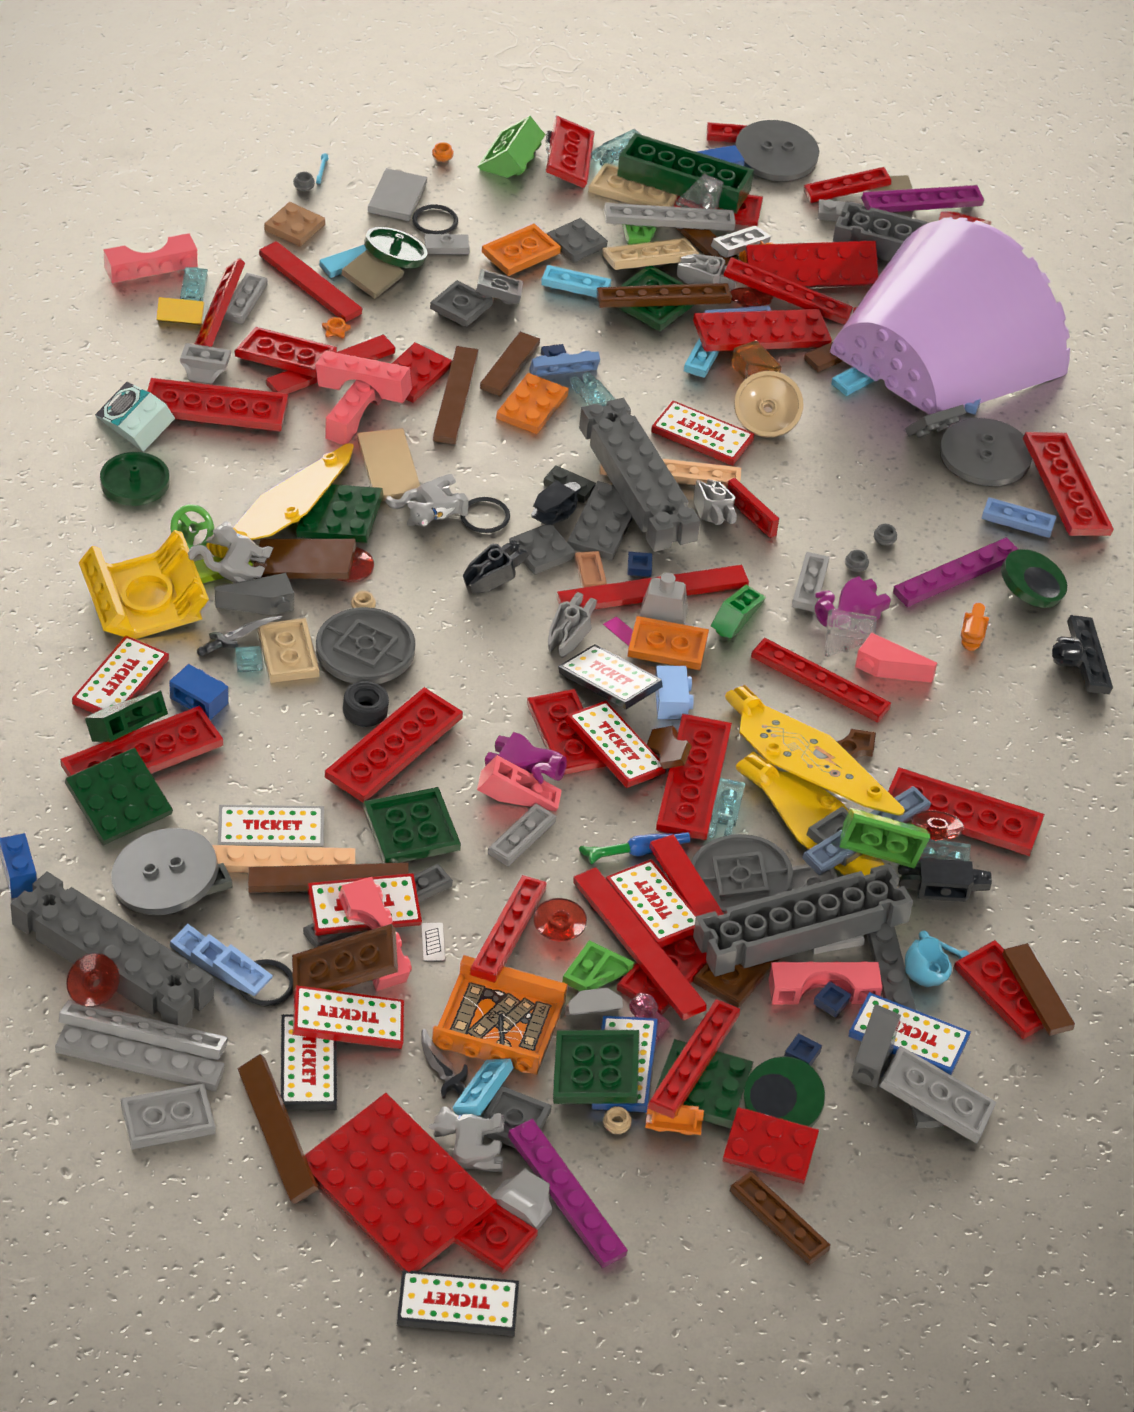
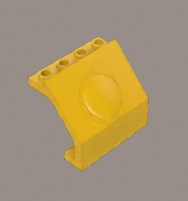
M174 530L163 545L154 553L115 564L106 563L101 549L93 545L81 558L79 565L103 631L138 639L203 619L200 610L206 605L209 598L194 561L188 557L189 548L182 532Z

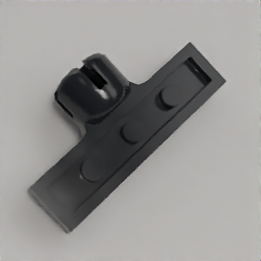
M1070 615L1067 624L1071 637L1061 636L1056 639L1058 642L1052 648L1054 663L1060 666L1079 667L1087 692L1110 694L1113 685L1093 618Z

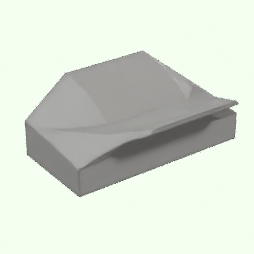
M185 343L180 363L184 366L189 381L213 384L219 374L226 370L231 357V350Z
M609 988L583 990L578 994L572 995L570 1002L564 1008L565 1016L619 1010L623 1008V1001L620 995Z
M526 1169L513 1178L504 1180L491 1195L499 1206L537 1230L552 1213V1207L549 1202L550 1184Z

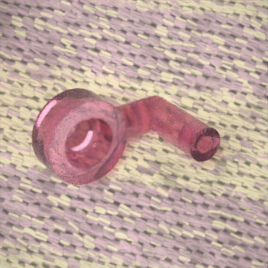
M638 993L629 1003V1009L635 1017L658 1018L657 1045L670 1027V1022L657 1012L658 1005L651 995Z

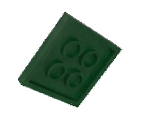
M646 266L620 287L684 284L653 266ZM694 305L618 308L660 332Z
M331 484L308 514L301 517L296 529L297 538L355 539L356 542L367 543L384 495L383 488Z
M135 748L65 779L67 788L102 845L163 819L173 812V808Z
M439 787L364 801L363 809L384 863H401L461 850V842Z
M557 1030L553 1103H638L640 1031Z
M674 1039L655 1092L687 1042ZM717 1051L683 1105L698 1106L700 1110H704L703 1121L732 1128L754 1061Z

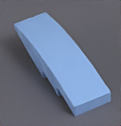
M189 924L170 941L172 949L195 965L231 986L253 996H256L273 977L272 974L230 944L226 947L210 934L205 937Z

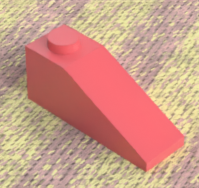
M871 633L858 650L855 667L875 677L932 683L937 662Z
M498 755L481 770L477 787L478 791L499 802L532 807L537 803L549 811L558 810L562 791L546 781L540 784L533 774Z

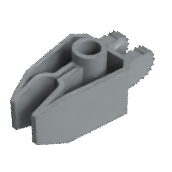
M692 254L681 257V263L678 264L677 276L686 284L728 283L731 290L736 288L737 281L723 276L727 266H725V260L722 257Z
M707 479V483L697 480L694 490V504L700 518L715 525L722 524L723 520L728 521L729 524H735L737 521V515L733 508L735 496L718 481Z
M577 592L571 602L566 601L559 604L549 630L548 648L550 652L559 642H562L559 647V654L563 657L572 652L592 629L590 616L597 602L595 599L590 598L584 608L579 607L583 600V594Z

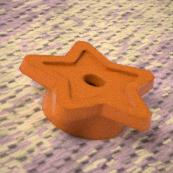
M339 317L330 318L327 323H322V327L327 330L325 333L327 338L337 336L344 339L345 332L351 329V325L345 324V321Z

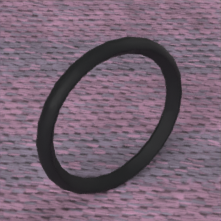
M430 204L422 206L414 212L413 223L418 230L426 234H447L457 227L458 216L449 207ZM441 209L449 212L453 216L454 222L448 229L433 231L421 227L418 224L417 217L424 210Z
M492 497L471 499L468 501V507L483 501L499 505L505 511V519L500 525L487 529L478 528L471 525L465 516L460 515L461 521L466 527L479 533L499 531L510 520L508 507L502 501Z
M272 959L254 961L258 965L267 964L281 968L289 977V987L282 996L274 1000L255 999L248 993L238 989L241 995L247 1001L260 1006L276 1005L286 1000L293 992V973L290 968Z

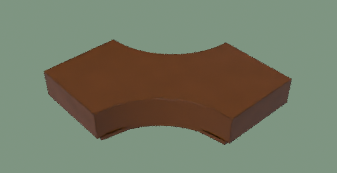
M674 726L652 729L646 744L655 754L660 755L659 763L663 769L684 766L692 747L688 741L677 740L678 732Z
M851 729L844 739L836 742L854 759L863 756L873 757L876 733Z

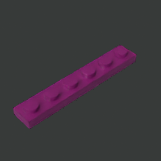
M977 185L863 192L861 196L866 210H870L872 207L887 212L982 206L985 201Z
M1005 537L895 585L893 594L906 607H910L1001 567L1009 553L1018 550V548Z
M533 1118L509 1130L508 1138L534 1174L550 1184L549 1195L602 1269L625 1257L628 1252L627 1248Z

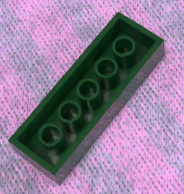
M634 133L620 153L617 171L618 177L628 181L663 190L708 206H714L723 210H733L734 213L738 212L749 195L754 169L638 133Z

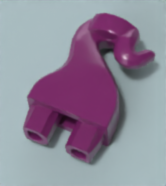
M858 576L849 580L842 588L838 609H835L833 606L835 595L831 591L825 590L815 593V597L820 599L816 602L814 610L818 621L823 626L833 628L839 627L851 619L862 621L880 619L881 612L889 609L891 598L886 593L877 596L876 583L871 578L863 581Z
M513 732L510 737L499 735L495 741V752H499V754L488 752L485 757V766L498 755L532 773L540 784L544 782L541 773L559 781L564 776L567 766L566 757L554 750L537 748L525 736Z

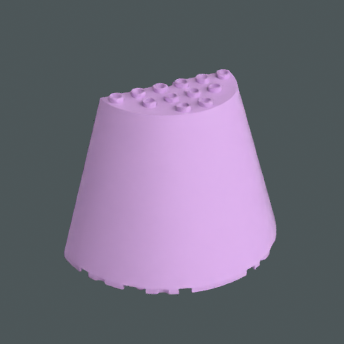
M950 217L927 223L907 237L834 339L830 353L876 382L883 379L887 389L930 415L962 404L965 408V404H974L979 399H981L980 403L1066 375L1070 361V348H1067L1066 340L1070 337L1069 330L1065 326L1066 317L1061 302H1056L1052 290L1048 286L1050 280L1045 273L1040 271L1033 257L1028 259L1022 252L1024 248L1020 244L988 224L980 221L969 222L967 218L954 220Z

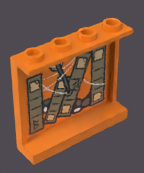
M463 955L460 963V974L438 1026L434 1025L432 1042L442 1050L454 1051L471 1058L485 1061L489 1059H511L514 1069L523 1073L537 1075L564 1007L568 984L505 966L497 981L493 983L469 975L470 968L476 958Z

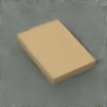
M306 618L269 622L257 628L270 683L319 677V667Z

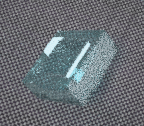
M261 646L235 648L237 672L263 671Z

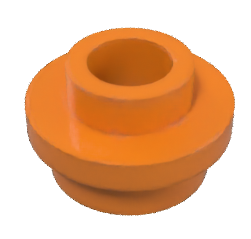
M440 142L433 148L432 156L438 161L445 162L453 157V149L450 144Z

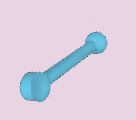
M326 153L321 155L322 161L316 178V184H321L325 163L329 159Z
M927 931L919 933V939L925 937L932 938ZM940 941L942 948L958 955L959 959L970 954L966 950L959 951Z

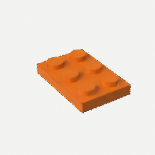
M531 224L482 246V254L507 276L558 255L561 250V246L536 224Z
M527 373L499 408L496 419L538 434L568 396L569 388Z
M637 616L627 657L700 670L709 629Z

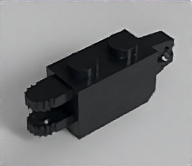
M920 858L915 868L901 864L898 866V873L902 875L899 877V886H904L905 889L917 890L918 899L965 902L970 898L971 891L990 890L992 884L991 872L973 869L972 861Z

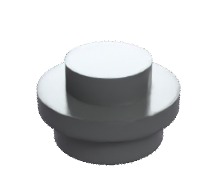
M303 171L296 174L293 179V185L301 191H308L314 187L315 180L311 173Z
M881 524L875 529L873 537L881 545H891L897 540V532L894 526Z
M852 550L845 558V565L852 571L860 572L868 568L869 559L864 551Z

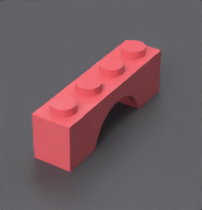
M190 233L168 237L167 243L163 248L149 253L136 252L125 245L103 249L104 267L111 283L198 267L197 247Z
M324 351L316 363L318 386L340 390L348 380H361L375 388L381 399L400 403L405 401L412 390L410 367L332 351Z
M356 380L326 417L325 439L341 445L351 441L357 433L360 419L369 403L379 405L383 400L375 388L361 380Z
M372 877L341 886L338 897L348 920L362 922L372 930L392 924L390 910L388 908L385 909L382 903V890L379 885H375ZM396 932L398 972L372 980L376 991L407 982L412 970L408 956H404L401 950L402 941L398 932Z
M866 961L772 962L769 974L772 1005H799L805 993L815 988H822L829 981L852 994L851 1004H863L869 992L881 996L882 982L879 963Z

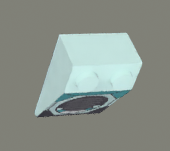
M127 381L95 414L98 419L143 452L175 419L164 402L152 393Z

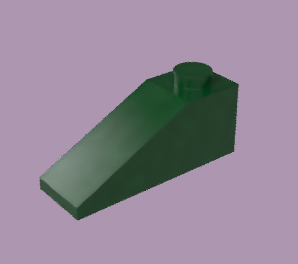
M157 690L104 708L85 717V721L92 742H112L167 715L168 711L161 690Z

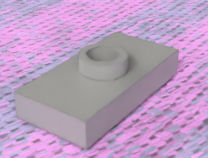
M425 234L424 242L427 254H469L468 234Z

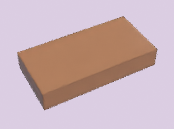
M599 551L575 553V562L582 588L607 584Z

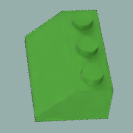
M528 116L501 131L477 167L482 171L506 178L514 174L518 176L526 170V164L534 158L533 153L541 147V141L546 134L534 119Z
M850 808L843 822L839 847L915 868L930 839V834L926 829L913 824H906L888 817H881L863 810Z

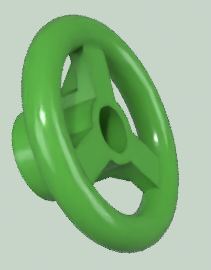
M194 504L184 505L174 513L171 519V534L174 530L182 532L189 549L194 546V538L200 530L207 529L205 539L197 545L206 546L208 543L206 542L207 538L213 535V520L210 514L201 506ZM190 511L196 512L205 521L200 523L191 521L185 513Z

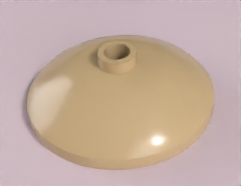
M762 371L749 376L741 383L735 395L734 408L739 422L746 430L760 437L774 438L788 433L797 425L803 412V397L797 384L788 376L775 371ZM770 407L772 411L766 412L764 411V408Z

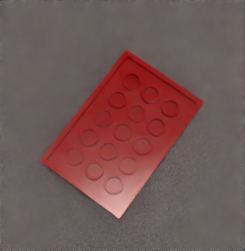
M386 1092L305 1154L316 1183L401 1270H407L408 1272L419 1271L497 1208V1201Z

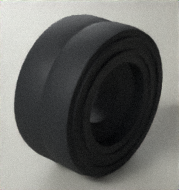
M361 681L350 685L346 689L343 699V713L348 721L357 726L370 727L381 723L386 718L389 696L382 686L369 681ZM366 701L370 702L372 706H363L359 703Z

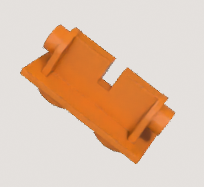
M682 1105L675 1118L672 1119L647 1107L645 1128L658 1132L673 1131L684 1135H701L704 1110H700L698 1106Z

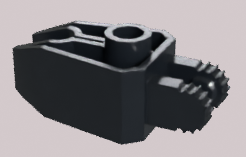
M556 480L538 494L533 504L535 509L531 517L543 524L550 525L568 519L576 509L578 502L576 496L581 490L580 484L569 482L564 485Z
M512 540L502 547L499 544H490L469 563L463 574L465 585H470L472 593H483L514 579L516 575L515 568L527 559L528 552L525 549L518 550L520 544L516 540Z

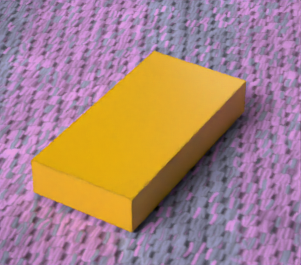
M159 297L156 320L202 325L205 303L204 301Z

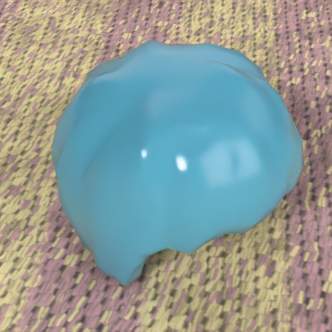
M925 937L915 940L906 952L905 972L914 982L924 987L939 986L949 979L952 965L948 955L943 952L939 939Z

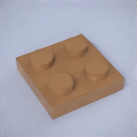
M289 201L264 223V230L301 247L325 225V217Z

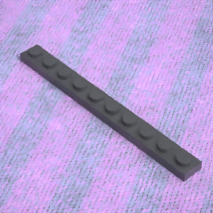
M886 923L881 924V930L868 933L867 936L873 960L879 963L883 998L916 1010L895 926L890 927ZM910 1105L916 1129L944 1126L941 1122Z

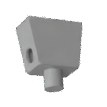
M671 573L662 574L661 579L652 578L644 596L639 616L685 625L688 613L686 585L683 582L675 581V576Z

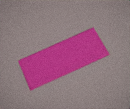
M617 616L603 624L629 646L633 629Z

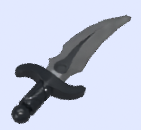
M283 616L256 620L239 627L237 630L229 631L226 635L221 632L209 633L210 639L214 640L204 644L203 647H199L197 654L204 656L206 653L208 654L220 647L226 649L237 648L238 643L234 641L235 639L241 638L258 627L280 619Z
M423 1029L421 1043L424 1054L431 1067L439 1073V1078L445 1081L441 1087V1097L445 1099L447 1092L453 1089L461 1096L466 1089L464 1082L468 1077V1066L464 1064L462 1071L456 1074L453 1063L445 1058L436 1048L426 1029Z

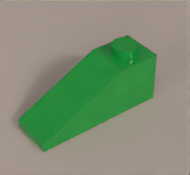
M748 585L743 586L722 603L710 626L716 629L720 636L733 638L765 601L766 596Z

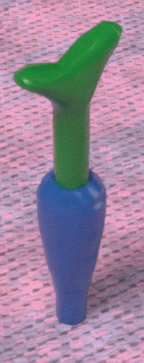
M688 832L674 834L680 844L690 842ZM672 834L637 835L630 838L627 843L603 847L581 845L579 851L584 856L589 857L588 860L592 865L598 859L606 856L629 853L636 857L653 853L649 848L651 841Z

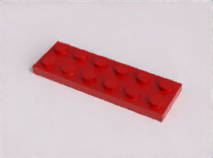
M876 241L758 244L745 247L747 264L806 288L873 286L878 279ZM748 286L749 290H756Z
M820 309L695 313L693 317V322L705 352L822 347L832 342Z
M151 378L147 389L148 392L168 406L177 420L271 431L282 430L288 405V394L158 378Z
M1025 432L1023 437L1024 443L1069 536H1111L1114 528L1067 433Z
M423 687L325 770L324 778L364 803V801L372 797L463 718V711Z
M197 706L132 731L112 742H103L61 758L60 761L61 767L69 777L135 748L152 774L223 746V738L202 708Z
M682 713L677 740L688 741L692 747L684 766L669 769L656 831L670 834L688 832L691 838L707 840L732 723Z
M898 767L888 793L895 798L915 786L931 802L928 810L913 819L1030 856L1045 814Z

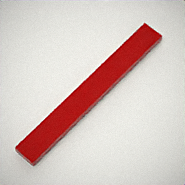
M742 565L673 574L675 581L683 582L686 585L687 596L738 589L745 585L749 586V579ZM652 578L557 591V600L559 604L566 601L571 602L575 594L579 592L583 594L582 603L579 605L582 608L585 607L590 598L597 601L594 610L642 603Z
M597 867L573 876L575 886L680 1018L684 1021L706 1011L707 1004Z

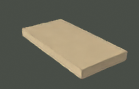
M604 163L588 187V192L633 205L673 207L679 196L618 177V166Z
M685 238L602 248V256L614 270L681 262V257L699 254Z
M403 428L357 433V440L370 486L383 488L384 495L382 501H385L387 496L397 500L401 499L406 491L420 486Z

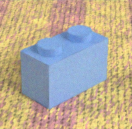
M656 666L655 676L662 679L663 685L662 688L655 691L657 719L681 720L682 713L688 714L689 710H693L694 698L693 695L689 694V691L692 689V677L687 676L686 666Z

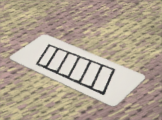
M422 923L424 961L445 960L443 923Z

